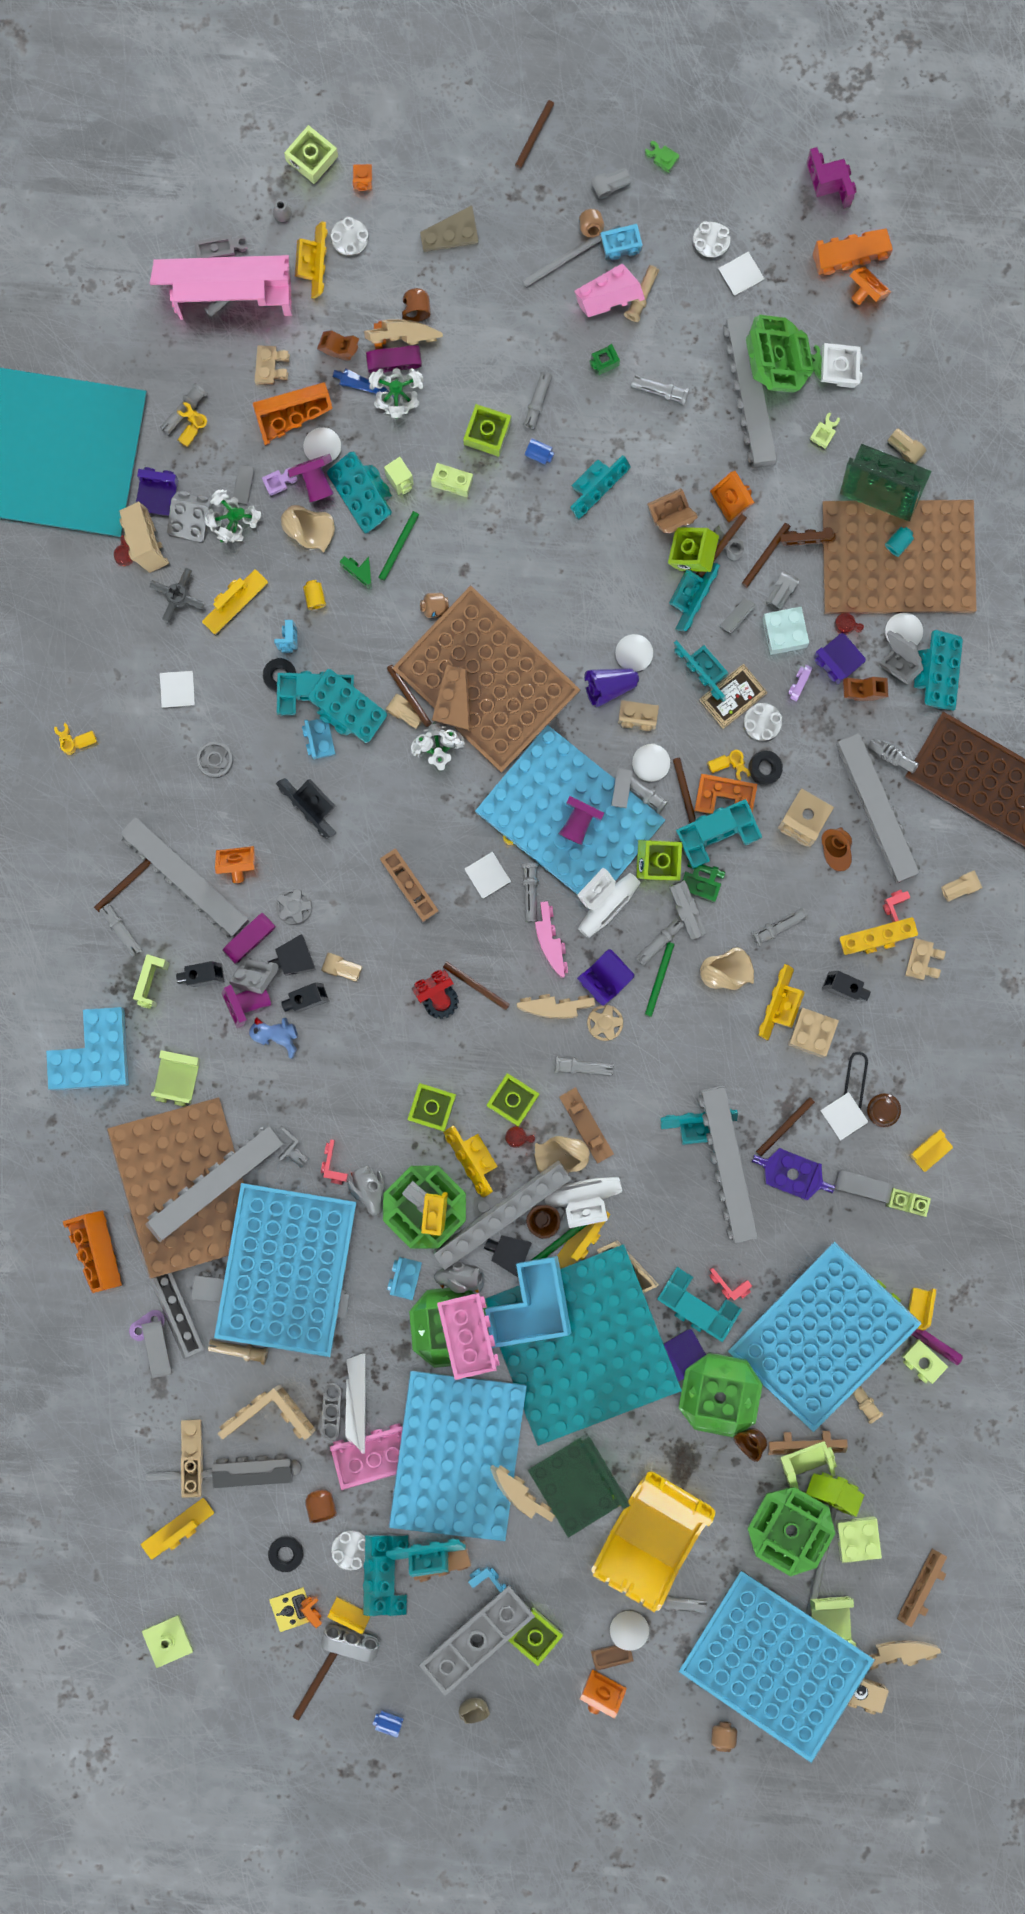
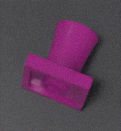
M330 454L297 464L287 470L290 477L302 473L309 502L334 494L322 469V466L332 461Z
M569 796L566 803L574 809L558 834L582 846L592 818L602 821L605 813Z
M232 985L224 987L221 993L236 1028L244 1026L247 1020L244 1015L245 1013L271 1006L266 989L262 994L248 990L235 994Z

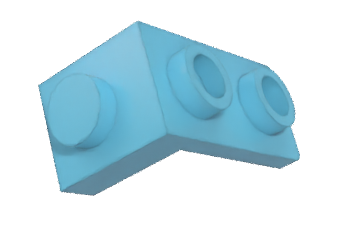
M488 1566L481 1571L478 1568L469 1575L471 1578L468 1580V1583L472 1588L487 1577L491 1579L500 1593L507 1587L505 1584H500L497 1580L499 1575L494 1568L489 1569Z

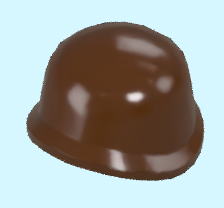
M879 1094L869 1101L867 1114L875 1125L889 1127L898 1121L901 1114V1105L893 1095Z
M550 1205L536 1206L527 1215V1227L538 1238H550L559 1229L560 1215Z
M749 1428L734 1436L736 1445L747 1457L754 1462H758L767 1447V1440L761 1431Z

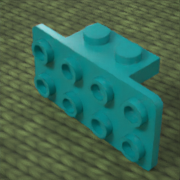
M352 451L346 454L327 471L328 477L364 533L372 531L392 514V510L386 502L392 497L388 485L381 479L378 469L373 465L363 466L355 452Z
M933 630L930 648L918 650L924 670L914 678V688H926V705L949 711L956 709L963 644L961 636Z
M327 669L308 695V699L319 707L316 713L320 715L322 721L331 723L335 726V730L342 735L353 733L365 743L372 739L387 717L385 710L331 669Z

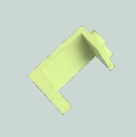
M161 1050L159 1056L161 1061L155 1089L151 1096L156 1097L155 1101L167 1103V1100L175 1101L174 1105L185 1107L186 1103L191 1104L200 1058Z
M825 1441L780 1457L789 1487L799 1489L796 1475L827 1464L831 1476H836L834 1468L837 1467L834 1460L835 1456L832 1448H827Z
M849 1596L810 1599L811 1617L856 1646V1643L851 1638L850 1608L854 1607L853 1599Z

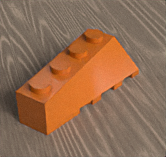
M887 228L864 232L861 237L852 234L848 235L844 240H839L836 237L831 238L828 243H823V240L816 241L813 257L818 274L830 275L835 270H849L854 265L860 264L863 266L871 263L872 260H885L891 256L893 248Z
M325 382L253 402L265 445L271 443V440L276 437L284 436L285 432L294 427L302 426V423L305 421L313 420L333 409Z
M103 1210L62 1221L64 1227H68L71 1233L68 1236L71 1243L76 1245L78 1261H81L85 1267L83 1273L91 1292L96 1293L122 1286Z

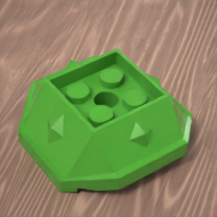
M767 315L754 317L751 329L746 337L753 379L766 385L767 389L772 391L796 392L800 390L807 378L814 372L808 335L804 331L798 330L785 317Z
M410 1166L383 1193V1221L410 1249H438L466 1221V1193L439 1166ZM412 1181L427 1194L442 1196L444 1192L448 1193L445 1228L441 1236L421 1233L423 1214L417 1209L416 1205L402 1194Z
M450 1288L427 1290L409 1311L413 1351L434 1368L451 1366L437 1303L472 1295L474 1293L471 1290L463 1293H455ZM483 1308L484 1316H486L485 1309L487 1308Z
M708 1352L686 1368L679 1410L694 1430L734 1437L737 1433L743 1432L756 1423L763 1383L748 1360ZM723 1392L726 1395V1399L718 1401L715 1398V1394Z
M795 1487L766 1493L747 1527L755 1556L789 1576L817 1568L836 1534L829 1507ZM789 1525H794L796 1527L795 1534L787 1535L786 1528Z

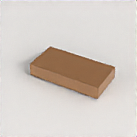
M615 1645L591 1651L596 1671L634 1661L631 1651L623 1650Z

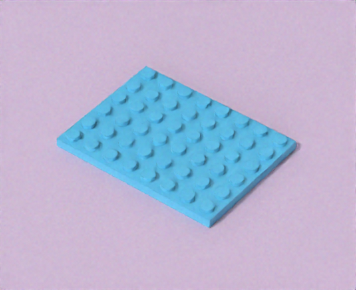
M549 725L536 737L475 810L479 816L576 894L602 868L606 869L616 881L637 856L638 840H650L666 820L647 804H644L630 790L627 808L611 806L615 778ZM569 796L605 813L602 821L592 818L582 846L558 834L574 809L566 803Z
M241 1183L214 1338L331 1357L357 1202Z
M833 1242L743 1334L728 1352L733 1357L748 1360L763 1385L814 1432L921 1325V1322L841 1247Z
M410 1371L389 1528L498 1541L506 1540L510 1501L498 1487L490 1467L494 1465L498 1468L501 1465L509 1470L508 1475L514 1478L526 1393L525 1384L467 1377L455 1380L454 1376Z
M741 1571L679 1672L812 1763L875 1659Z

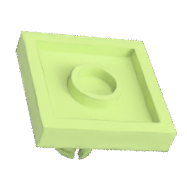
M179 1615L142 1630L156 1668L194 1652Z

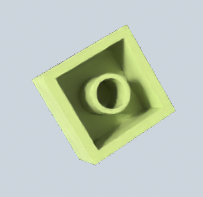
M308 125L284 152L287 163L315 184L338 158V151L333 144Z
M873 1516L835 1521L839 1555L842 1563L882 1558L877 1518Z

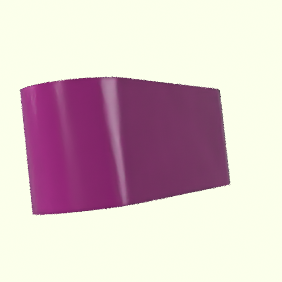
M419 346L377 349L366 352L369 373L377 372L379 369H382L383 372H392L395 368L401 371L422 367Z
M261 913L234 937L222 951L234 964H237L261 943L276 926L264 913Z

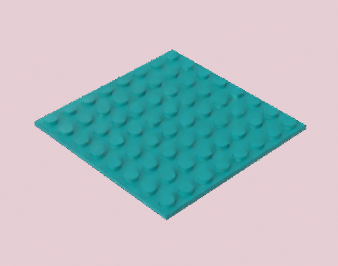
M0 368V518L121 537L123 527L120 524L121 516L119 511L127 507L147 391Z
M624 1244L560 1269L572 1332L570 1335L499 1347L513 1383L526 1385L523 1410L537 1446L682 1391ZM520 1285L485 1298L487 1308L523 1302Z

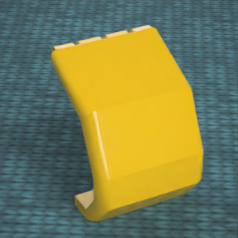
M648 1472L639 1482L611 1529L591 1569L593 1576L604 1583L606 1581L609 1582V1586L621 1593L623 1591L626 1592L625 1595L637 1603L641 1601L643 1603L642 1606L652 1612L660 1610L704 1527L706 1525L710 1526L713 1522L715 1510L710 1505L660 1475Z

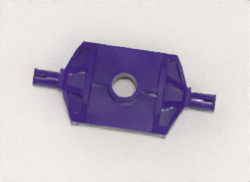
M782 1148L777 1149L768 1159L754 1155L753 1158L755 1159H752V1163L763 1166L766 1185L802 1199H810L821 1189L833 1193L834 1190L832 1189H835V1186L823 1181L822 1164ZM789 1169L797 1170L798 1177L795 1180L788 1178L787 1173Z

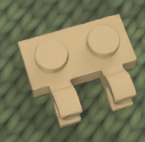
M258 345L255 384L274 385L275 380H288L287 369L276 370V361L289 362L290 354H288V351L277 352L276 346Z
M915 938L905 976L924 980L926 975L938 979L941 970L928 967L930 957L943 960L946 951L932 949L934 943Z

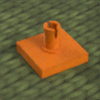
M865 266L854 270L849 275L860 286L851 297L858 305H861L868 295L877 302L887 298L891 293Z
M736 470L730 472L710 490L728 523L734 521L741 513L755 503L751 497L752 490H747L750 487L743 484Z
M254 846L216 850V874L231 872L233 883L244 881L243 871L254 870Z
M592 1669L580 1700L589 1704L588 1710L591 1713L598 1714L599 1711H602L615 1718L627 1688Z

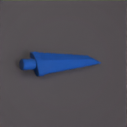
M345 368L344 373L337 370L333 372L332 377L340 379L339 385L375 394L377 392L389 393L385 387L370 389L371 383L369 379Z

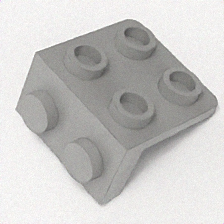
M185 491L176 492L171 499L167 533L172 536L202 542L206 531L205 516L208 515V510L213 506L210 503L211 500L202 495L192 496Z
M889 631L887 636L892 651L880 662V666L901 681L909 684L924 670L921 663L922 659L917 651L918 647L912 641H906L899 633Z

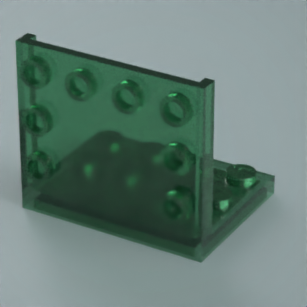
M861 444L854 461L853 458H849L840 494L910 522L932 471Z
M588 1433L528 1469L529 1474L549 1507L552 1508V1512L568 1538L619 1506H622L623 1510L630 1506L628 1499Z

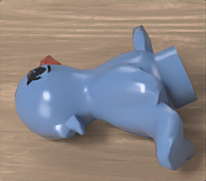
M258 1017L254 1019V1024L249 1029V1035L252 1040L262 1045H265V1043L269 1045L268 1040L271 1039L277 1044L285 1046L288 1050L289 1058H294L297 1048L293 1044V1039L298 1038V1034L293 1023L289 1024L287 1018H283L282 1023L269 1026Z

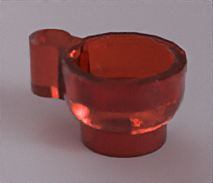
M124 535L120 537L121 545L114 550V560L120 566H129L133 561L128 553L130 548L125 541Z
M849 613L840 614L834 622L836 631L845 635L850 634L853 630L860 633L864 629V625L856 623L855 618Z
M512 1127L506 1132L505 1140L510 1147L519 1148L526 1141L533 1143L535 1137L533 1135L527 1136L520 1127Z

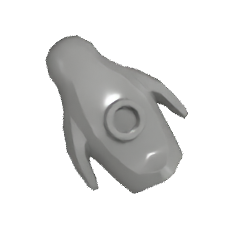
M365 1166L351 1172L354 1182L353 1185L348 1181V1189L351 1195L361 1201L371 1215H379L383 1208L382 1193L384 1189V1180L381 1172L377 1171L376 1177L370 1166Z
M462 1262L454 1263L446 1270L442 1268L434 1275V1280L441 1288L447 1286L455 1293H463L468 1290H474L479 1293L484 1286V1275L480 1268L464 1265Z

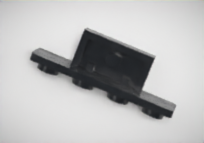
M286 778L276 783L280 792L292 801L295 808L302 811L308 822L316 826L320 835L328 839L336 834V831L324 820L336 806L311 779H308L298 790Z

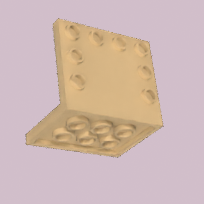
M280 1384L270 1392H263L261 1395H258L251 1401L252 1406L248 1404L235 1414L236 1417L234 1416L219 1427L221 1431L218 1435L223 1440L272 1400L281 1409L282 1413L280 1415L287 1423L291 1422L295 1427L293 1432L299 1439L303 1437L306 1440L316 1429Z

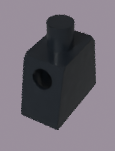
M302 934L276 948L275 951L278 958L267 961L268 964L270 962L278 964V969L282 968L285 976L316 970Z
M214 961L185 966V972L176 974L178 984L186 983L187 986L191 987L225 982L222 963Z
M829 971L822 990L850 1001L858 999L867 1001L871 993L870 990L863 988V981L841 971Z
M312 983L288 993L289 999L281 1001V1005L285 1012L292 1009L295 1012H302L330 1001L324 984Z
M502 1235L499 1242L487 1239L484 1249L494 1253L491 1261L518 1277L516 1264L525 1261L532 1243Z

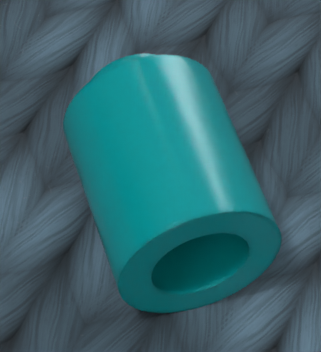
M899 527L885 543V547L893 555L899 557L914 540V533L908 527Z

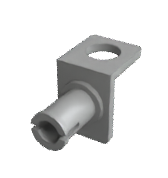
M281 1125L280 1129L293 1141L278 1158L282 1161L284 1157L288 1156L299 1167H302L304 1164L298 1158L306 1162L308 1157L296 1148V1144L299 1141Z

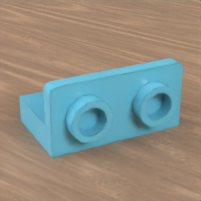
M637 224L601 232L600 234L606 260H617L624 255L634 256L642 251L643 245Z
M285 620V626H282V637L285 639H274V644L282 653H293V650H298L297 626L293 620Z
M321 719L304 720L305 725L302 726L304 737H308L309 744H306L308 756L312 755L315 760L336 755L329 723Z
M403 1257L394 1260L392 1271L395 1272L394 1279L389 1280L387 1288L390 1291V1295L413 1300L422 1262Z

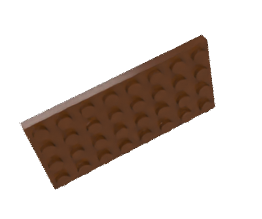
M943 711L914 760L919 763L918 768L913 774L908 771L905 778L1025 847V758Z

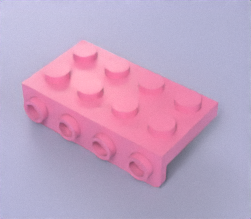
M476 1293L438 1302L437 1305L454 1379L457 1380L497 1371L496 1366H500L498 1355H493L492 1347L495 1346L493 1335H489L487 1329L491 1327L489 1316H484L483 1308H487L484 1296L480 1297V1294Z
M401 1423L389 1426L390 1430L382 1432V1429L371 1431V1435L365 1436V1454H362L350 1441L339 1440L333 1442L334 1446L330 1447V1451L332 1452L341 1490L396 1475L402 1434Z

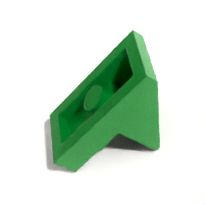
M344 556L339 561L342 568L368 589L372 587L369 556L360 567L351 557L348 559Z

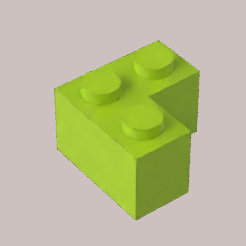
M823 1472L822 1475L813 1473L806 1494L823 1504L830 1505L841 1513L857 1517L865 1496L858 1491L859 1487L849 1484L848 1480L842 1477L834 1479L833 1476Z

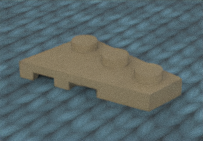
M472 205L421 231L423 252L477 244L478 235Z

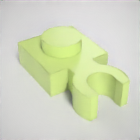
M830 412L826 415L825 424L819 422L810 437L811 441L825 449L836 433L832 428L836 427L840 421V418H837L835 422H831L829 420Z

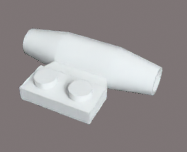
M602 868L577 894L585 907L590 909L578 926V930L585 937L590 938L606 926L628 903L640 885V881L633 874L629 873L615 883L616 881L610 873Z
M593 1178L564 1184L545 1198V1204L552 1207H567L566 1213L569 1228L608 1221L603 1200L622 1193L620 1178Z

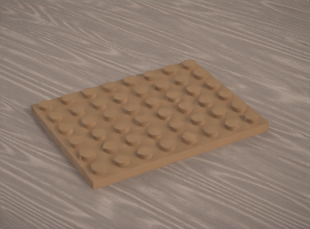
M974 500L822 502L823 529L830 527L836 534L834 542L823 543L824 614L976 612ZM899 527H908L914 533V540L897 557L885 547V543Z
M471 585L392 668L434 709L446 665L466 669L468 674L471 732L459 728L455 729L501 773L581 691Z
M219 1097L107 1128L149 1278L152 1279L228 1256L241 1183L244 1184L243 1178L236 1181L160 1243L145 1225L149 1221L147 1219L149 1215L154 1211L161 1212L164 1209L162 1205L172 1198L175 1201L180 1197L177 1193L186 1186L188 1189L194 1186L193 1181L201 1174L204 1177L210 1173L208 1169L215 1163L222 1164L225 1161L223 1157L229 1152L233 1151L235 1153Z

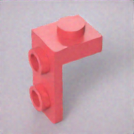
M902 890L893 892L891 893L892 897L884 901L883 909L887 916L890 915L892 922L899 921L893 906L909 900L910 895L908 891L902 892Z
M331 1139L330 1143H326L324 1154H327V1160L322 1163L321 1173L324 1174V1178L331 1179V1183L342 1185L343 1181L347 1182L349 1174L330 1171L335 1140Z
M709 1269L711 1272L709 1277L715 1284L719 1283L723 1287L721 1292L728 1300L731 1298L735 1301L738 1297L743 1299L751 1292L750 1288L752 1285L748 1280H745L731 1291L715 1269Z

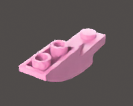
M548 901L540 902L542 921L535 922L539 944L554 972L560 978H565V973H568L567 962H563L562 954H566L565 943H561L560 938H552V936H556L555 925H551L550 917H554L553 907L549 906Z

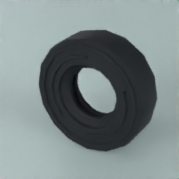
M272 659L263 669L264 683L274 692H277V681L272 677L274 670L283 668L287 673H296L294 665L287 659Z
M764 750L756 753L751 758L748 770L755 782L769 785L780 778L783 772V764L777 754ZM762 761H768L771 764L772 771L769 775L761 773L759 765Z
M291 1537L276 1539L268 1551V1560L271 1566L280 1572L295 1570L303 1559V1549L300 1543ZM283 1547H289L293 1551V1558L289 1562H283L278 1557V1552Z

